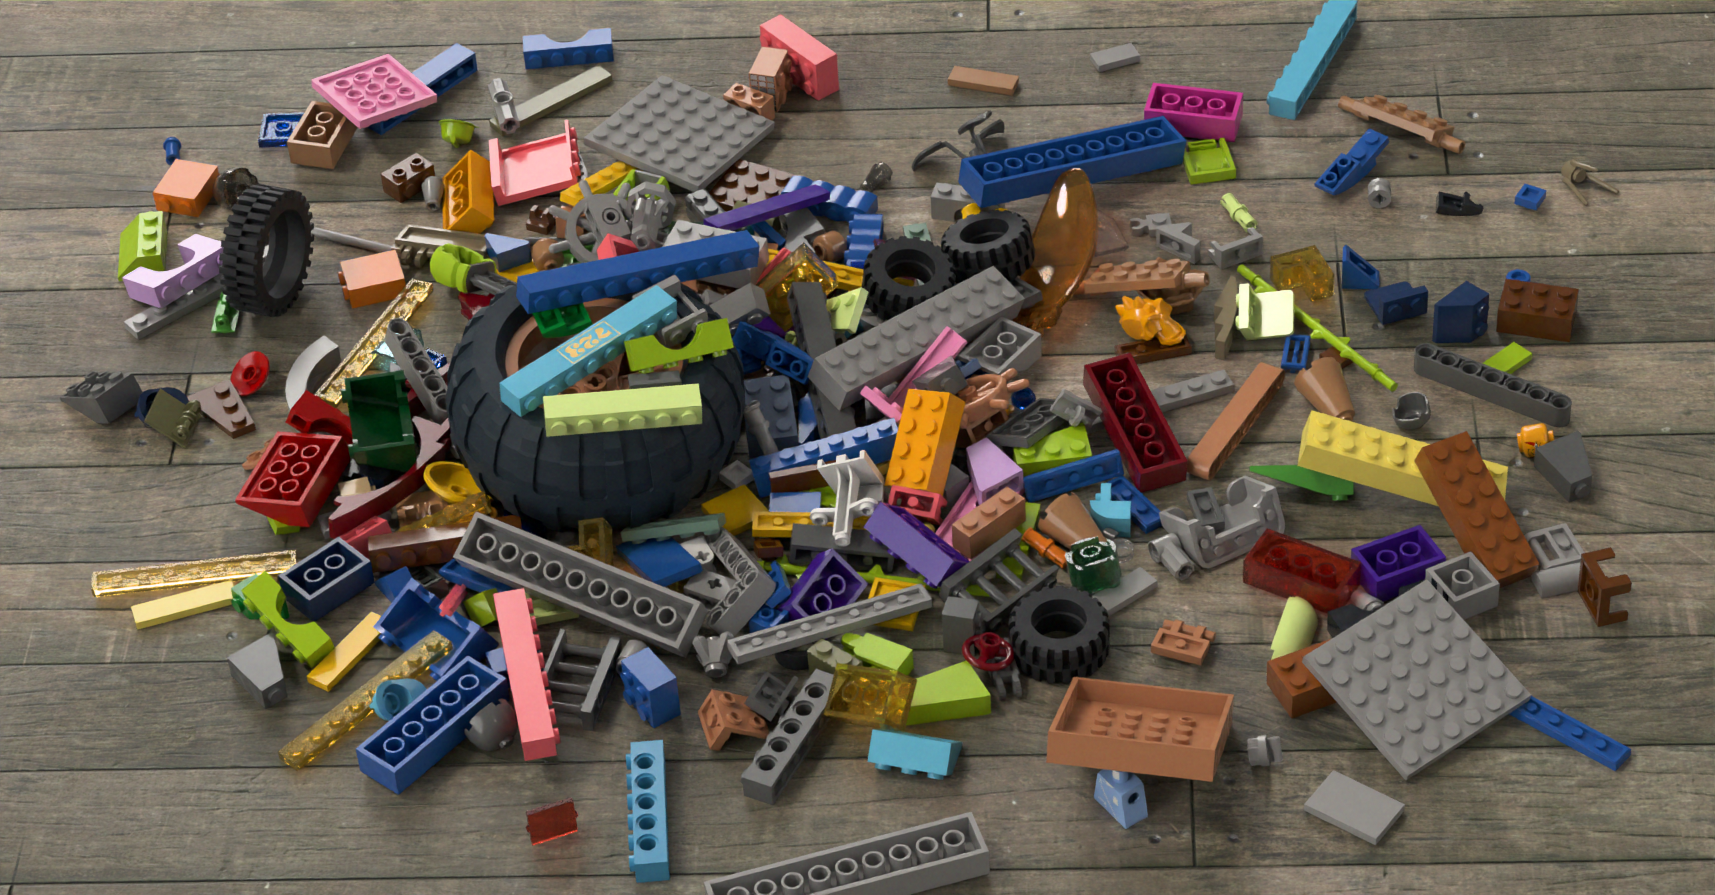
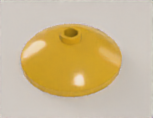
M447 461L434 462L429 464L424 471V480L427 486L439 498L452 506L481 507L494 501L478 488L469 469L465 468L463 464Z

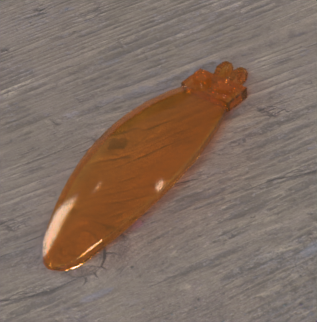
M1080 168L1069 169L1063 172L1056 180L1032 235L1036 255L1030 269L1020 276L1021 280L1041 291L1043 300L1035 303L1031 308L1020 309L1018 316L1012 321L1040 333L1041 339L1044 336V328L1056 326L1063 311L1062 307L1081 285L1091 266L1097 246L1098 211L1089 178Z

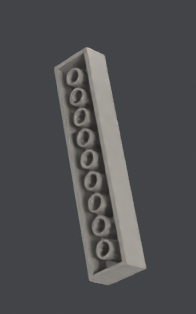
M992 266L816 357L808 378L840 411L864 398L860 392L865 385L871 390L874 387L880 390L908 375L947 326L969 343L978 338L1001 316L1009 320L1016 318L1025 298Z
M475 512L453 556L464 568L513 588H524L525 593L684 658L687 657L693 644L692 642L708 613V610L700 601L479 512Z
M972 812L705 881L703 882L705 895H911L990 874L989 850Z

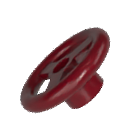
M992 632L973 635L966 639L962 645V654L965 660L970 665L981 670H1003L1011 665L1014 660L1012 646ZM973 644L980 650V657L978 659L974 658L970 653V647ZM994 657H1006L998 663H986L988 659H993Z

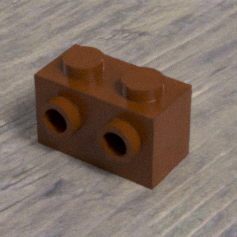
M417 153L411 155L381 173L383 191L399 203L406 201L422 191V183L427 177L435 176L434 165Z

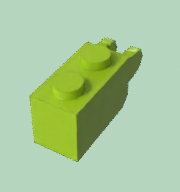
M850 632L842 635L841 644L844 646L843 650L863 662V675L894 687L902 684L914 668L913 650L904 645L896 644L870 633H866L863 637Z

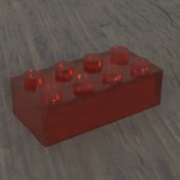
M1268 528L1243 560V583L1286 599L1295 596L1301 597L1308 601L1314 609L1327 614L1328 611L1346 606L1351 599L1352 593L1360 586L1361 562Z

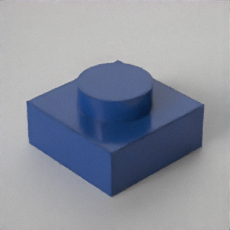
M1524 184L1515 196L1514 204L1537 211L1546 198V190Z

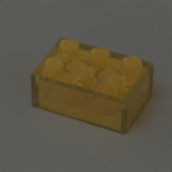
M804 242L756 284V286L764 289L771 314L769 317L785 332L793 326L787 300L792 282H821L822 290L826 293V296L839 286L836 274Z
M837 663L824 715L842 723L904 732L917 679L898 671Z

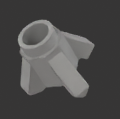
M731 632L721 633L720 637L712 636L706 639L705 636L698 635L694 638L692 643L698 653L696 657L703 665L706 676L718 678L727 674L728 664L732 658L727 640L734 638Z

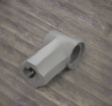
M1171 532L1148 542L1149 553L1156 563L1162 562L1170 573L1181 581L1189 578L1195 569V564L1182 550L1179 538L1175 533Z

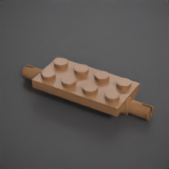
M1344 95L1338 102V108L1351 112L1355 116L1365 120L1377 118L1424 136L1426 143L1438 148L1442 147L1457 154H1461L1465 148V141L1452 137L1454 127L1448 125L1447 120L1437 117L1432 119L1427 117L1426 112L1407 109L1405 104L1387 102V98L1384 96L1374 95V97H1364V99L1355 100Z
M1171 259L1158 263L1157 260H1150L1144 264L1126 262L1113 266L1112 263L1100 265L1088 280L1071 281L1069 283V292L1071 295L1090 294L1094 296L1106 295L1108 292L1162 288H1168L1170 291L1186 290L1187 288L1207 287L1209 285L1208 272L1189 273L1191 270L1190 262L1181 261L1180 259Z

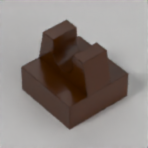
M534 205L530 209L526 228L529 231L548 235L556 225V216L549 213V208L542 211L539 210V206Z

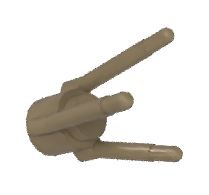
M1575 159L1567 161L1562 167L1561 174L1564 177L1562 182L1571 188L1584 205H1588V202L1573 183H1580L1585 178L1616 194L1619 193L1618 189L1586 173L1585 170L1597 172L1598 169L1580 163Z

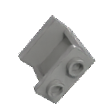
M676 275L632 296L633 300L657 285L673 298L678 296L691 310L692 314L682 319L677 314V319L673 323L666 325L653 334L666 348L684 341L690 331L696 333L697 324L708 322L707 311L704 308L698 310L681 291L680 280Z

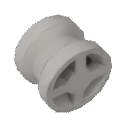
M1373 179L1368 184V202L1371 206L1383 208L1390 204L1391 184L1386 179Z

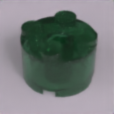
M1098 537L1085 538L1072 544L1069 553L1066 551L1065 559L1070 583L1073 587L1078 588L1080 592L1086 591L1093 595L1096 591L1116 588L1120 585L1122 572L1116 544L1112 540L1106 538L1107 542L1099 541Z

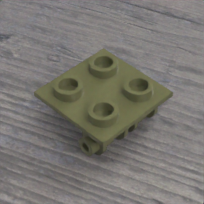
M160 388L144 422L183 448H186L200 419L201 405L198 400H192L185 405Z

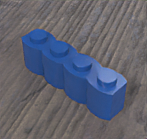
M792 176L781 192L782 195L814 184L830 192V200L807 208L814 216H826L834 221H847L849 223L850 220H854L855 214H875L878 210L877 196L871 192L855 191L847 186H834L820 180L812 181L804 176Z
M855 214L854 220L849 221V234L851 235H847V249L849 251L845 250L844 264L846 266L864 270L867 255L878 244L882 243L884 232L883 214Z

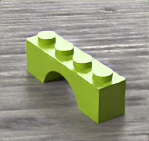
M727 318L697 324L696 333L692 341L679 350L666 348L658 342L654 335L624 341L630 370H638L639 374L654 372L653 367L662 364L664 369L679 366L678 361L687 359L688 363L703 360L702 355L712 353L713 358L727 355L726 349L734 348Z
M266 571L241 590L245 597L244 605L251 613L257 611L261 616L259 620L268 630L273 628L278 633L275 635L278 641L284 647L289 645L294 650L292 655L301 665L305 662L312 669L335 648L331 638L314 621L296 625L285 621L281 617V610L286 596L282 587Z

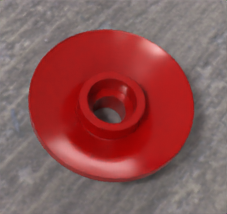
M253 351L243 356L237 362L230 380L239 396L252 395L262 387L269 374L270 363L268 357L262 352Z

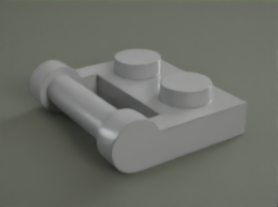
M1566 523L1532 531L1524 535L1541 566L1540 570L1581 562V554L1585 553ZM1545 542L1554 556V560H1549L1539 543Z

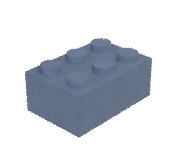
M781 375L744 380L745 405L754 401L760 402L759 408L765 420H768L770 423L768 429L778 450L782 451L783 449L798 446V434L789 376ZM744 416L749 458L764 456L755 435L749 433V425Z

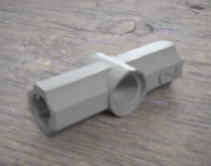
M501 78L493 79L488 85V90L494 106L495 117L498 119L501 131H505L507 134L515 133L516 129L520 127V122L514 106L513 95L509 90L507 81H503Z

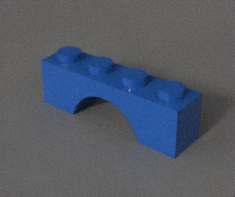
M611 28L588 30L582 38L565 43L553 41L545 34L523 36L525 69L614 61Z

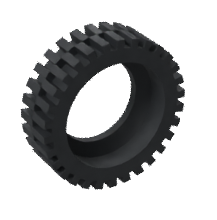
M257 184L250 186V189H246L244 196H239V205L234 204L232 208L234 214L229 215L227 219L229 227L224 228L225 240H221L220 247H224L223 253L219 254V260L222 261V265L219 266V273L223 274L220 278V284L225 285L222 289L223 295H227L226 301L235 310L269 317H279L281 313L285 314L287 312V308L293 306V300L297 301L299 297L298 290L302 291L304 287L302 281L307 279L308 276L306 269L311 266L309 255L313 254V247L310 246L311 242L314 241V235L311 234V231L314 229V223L310 222L313 215L309 211L310 205L306 202V197L302 196L301 192ZM269 234V248L263 266L264 249Z

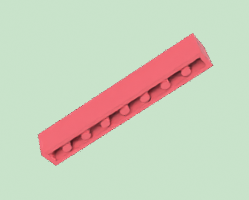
M524 588L494 593L495 610L524 759L529 761L556 756V744H560L558 727L552 728V725L557 723L554 708H548L553 703L550 689L545 690L544 688L549 687L547 672L541 671V668H545L543 653H537V650H541L539 634H533V632L538 631L535 616L529 615L534 613L532 599L526 598Z

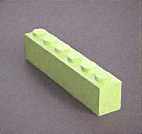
M699 384L543 396L546 437L702 424V403Z

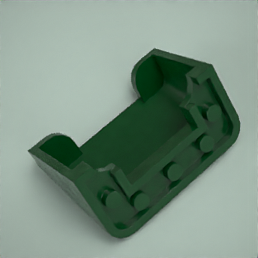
M404 370L344 378L345 388L341 389L343 404L348 403L353 444H348L350 459H355L356 464L408 472L416 462L417 457Z

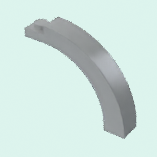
M322 336L307 347L289 371L285 387L289 412L305 390L313 394L319 382L332 370L342 365L339 346L326 336ZM313 432V433H310V434H320V435H333V434L327 433V432Z

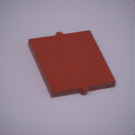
M572 797L526 811L528 823L526 830L530 835L532 846L578 831L576 822L578 814L574 809Z

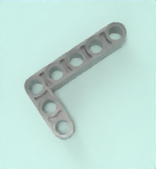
M394 318L388 324L385 343L401 370H404L406 378L431 419L441 425L448 418L446 404L448 386L409 323L402 318Z
M721 527L719 532L708 535L706 542L736 578L737 582L710 611L706 618V624L719 635L728 631L735 636L772 595L776 584L740 540Z

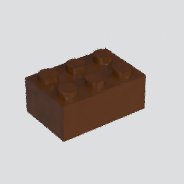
M1505 279L1498 307L1496 332L1570 342L1577 312L1579 289Z

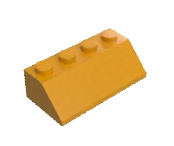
M470 150L442 178L445 186L442 195L443 229L481 234L486 228H490L494 222L490 161Z

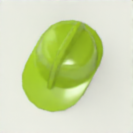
M445 119L439 121L442 139L451 143L455 148H459L461 144L469 143L474 129L479 128L472 123L461 120Z

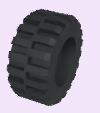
M1008 210L982 211L979 214L968 215L965 219L961 218L954 225L951 224L941 240V248L944 250V254L947 253L955 266L956 283H961L992 266L1009 282L1013 281L1017 276H1022L1026 270L1030 269L1036 256L1028 221L1020 214L1012 213Z
M900 236L896 240L894 238L888 239L885 244L882 242L875 249L871 250L865 260L862 288L869 292L865 303L874 314H878L880 319L883 321L889 320L953 287L956 277L955 266L947 253L944 254V250L940 246H934L933 242L927 239L922 241L920 237L914 236L913 238ZM897 277H912L922 281L925 284L920 286H905L893 281L892 279Z
M1056 586V588L1052 589L1044 587L1039 592L1033 591L1029 593L1027 598L1023 597L1017 603V606L1013 608L1009 619V644L1014 650V659L1017 667L1021 668V671L1026 675H1033L1035 680H1047L1049 684H1056V682L1069 684L1073 677L1086 678V675L1091 676L1098 668L1103 666L1110 651V620L1108 619L1106 608L1102 606V603L1096 597L1092 599L1090 593L1086 591L1080 592L1078 588L1071 586L1070 589L1063 586ZM1053 631H1068L1076 634L1063 639L1043 636Z

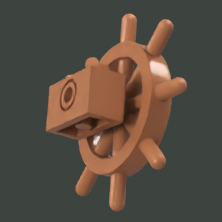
M1010 368L1001 375L973 374L970 378L966 379L968 385L954 394L966 402L957 435V447L967 448L986 438L987 434L1009 420L1005 410L1009 407L1008 400L1011 397V393L1028 388L1030 385L1029 380L1024 378L1007 383L1017 376L1015 368Z

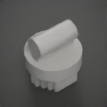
M1261 735L1257 738L1247 739L1248 757L1251 766H1270V762L1283 761L1279 736L1267 738L1266 735Z

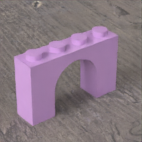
M194 234L178 244L185 265L162 272L140 266L125 275L122 279L129 298L163 308L219 274V266L222 265V261L219 260V254L223 253L224 247H220L221 241Z

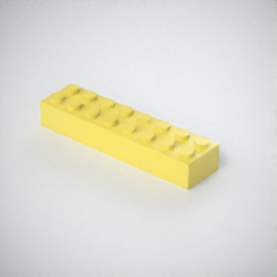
M1311 410L1302 432L1298 466L1438 506L1414 461L1421 448L1430 444ZM1483 460L1505 500L1508 467Z

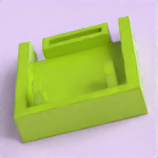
M1219 138V148H1217L1215 139L1188 142V152L1185 148L1183 165L1190 185L1236 179V168L1225 138Z

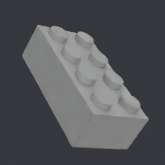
M677 220L662 247L734 233V231ZM751 235L760 246L758 267L697 280L739 289L749 283L755 285L769 261L767 238Z

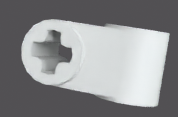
M702 535L680 543L686 551L701 563L702 569L717 574L716 568L713 565L714 554Z

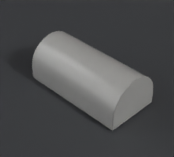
M1580 562L1533 572L1532 582L1540 597L1545 598L1577 591Z

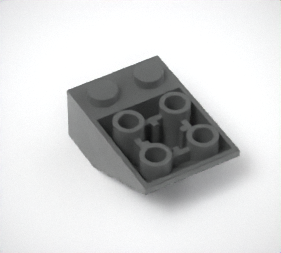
M92 371L84 377L85 380L80 384L76 383L66 389L67 393L59 398L94 422L109 424L138 404L139 396L143 392L133 373Z

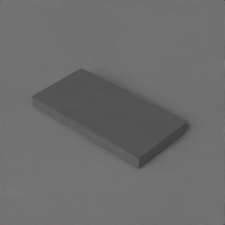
M1039 398L985 437L998 446L1029 448L1067 420L1050 411V407L1056 399Z

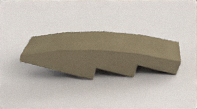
M1233 276L1230 277L1214 305L1215 358L1225 360L1236 330V294L1238 292L1236 277Z

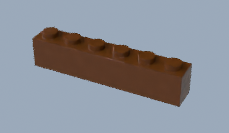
M517 515L494 518L522 530L521 517ZM470 522L368 536V551L373 573L396 570L405 566L410 568L449 562L454 559L453 556Z

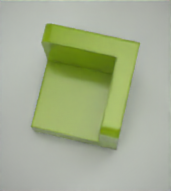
M496 588L482 591L463 602L471 621L480 627H484L497 620L493 597L494 593H498Z

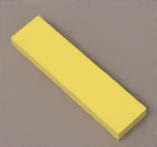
M232 580L131 606L137 630L232 605L231 588L234 586Z

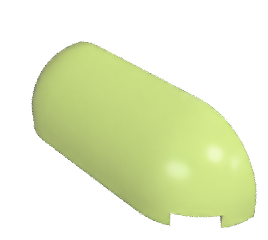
M1298 596L1288 598L1272 642L1271 649L1274 650L1271 660L1311 646L1317 629L1318 619L1315 609L1305 599Z

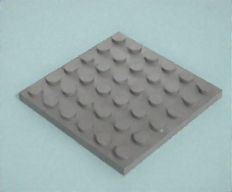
M661 75L584 137V145L648 173L663 176L667 181L695 192L708 186L772 132L775 122L728 103L725 100L711 96L706 92L692 88L689 85L682 84L670 77Z
M1427 579L1308 653L1302 660V663L1405 780H1408L1528 702L1531 698L1528 690Z

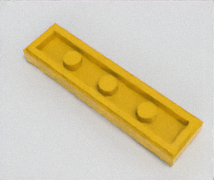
M370 612L307 675L308 683L329 692L380 641L378 637L381 633L373 626L381 616Z

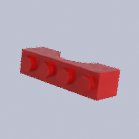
M305 390L291 408L285 422L301 433L327 432L335 436H342L349 451L348 444H353L350 417L323 401L319 396Z

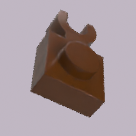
M754 537V552L758 558H761L763 561L776 560V557H783V545L779 540H774V537Z

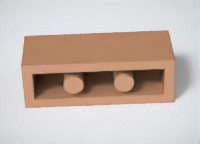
M1009 487L1002 489L952 524L953 547L969 559L978 555L1026 521L1025 498Z

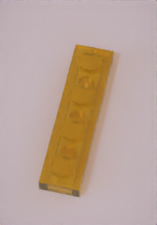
M484 491L472 494L456 504L448 505L443 510L432 515H426L421 520L403 526L395 532L470 522L475 512L484 515L492 512L489 497Z

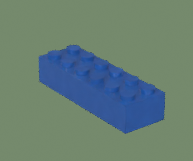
M466 656L356 748L360 771L399 795L466 738L465 728L470 731L472 725L469 722L480 710L492 702L495 706L501 704L499 699H505L507 702L510 701L506 678L470 656Z

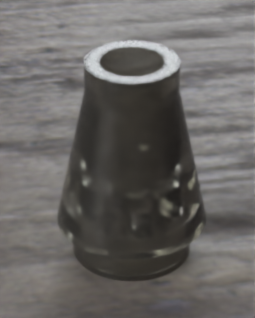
M884 162L874 164L864 182L860 185L861 190L873 193L889 182L893 174L891 168Z

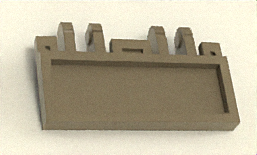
M409 224L396 237L395 244L391 248V250H396V253H402L401 265L407 266L412 259H415V267L420 268L428 260V257L432 258L433 253L439 246L448 243L469 248L482 255L484 259L488 255L484 234Z

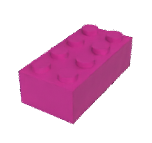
M1153 83L1144 109V120L1164 116L1183 137L1215 139L1218 141L1219 138H1225L1226 142H1235L1243 116V93Z

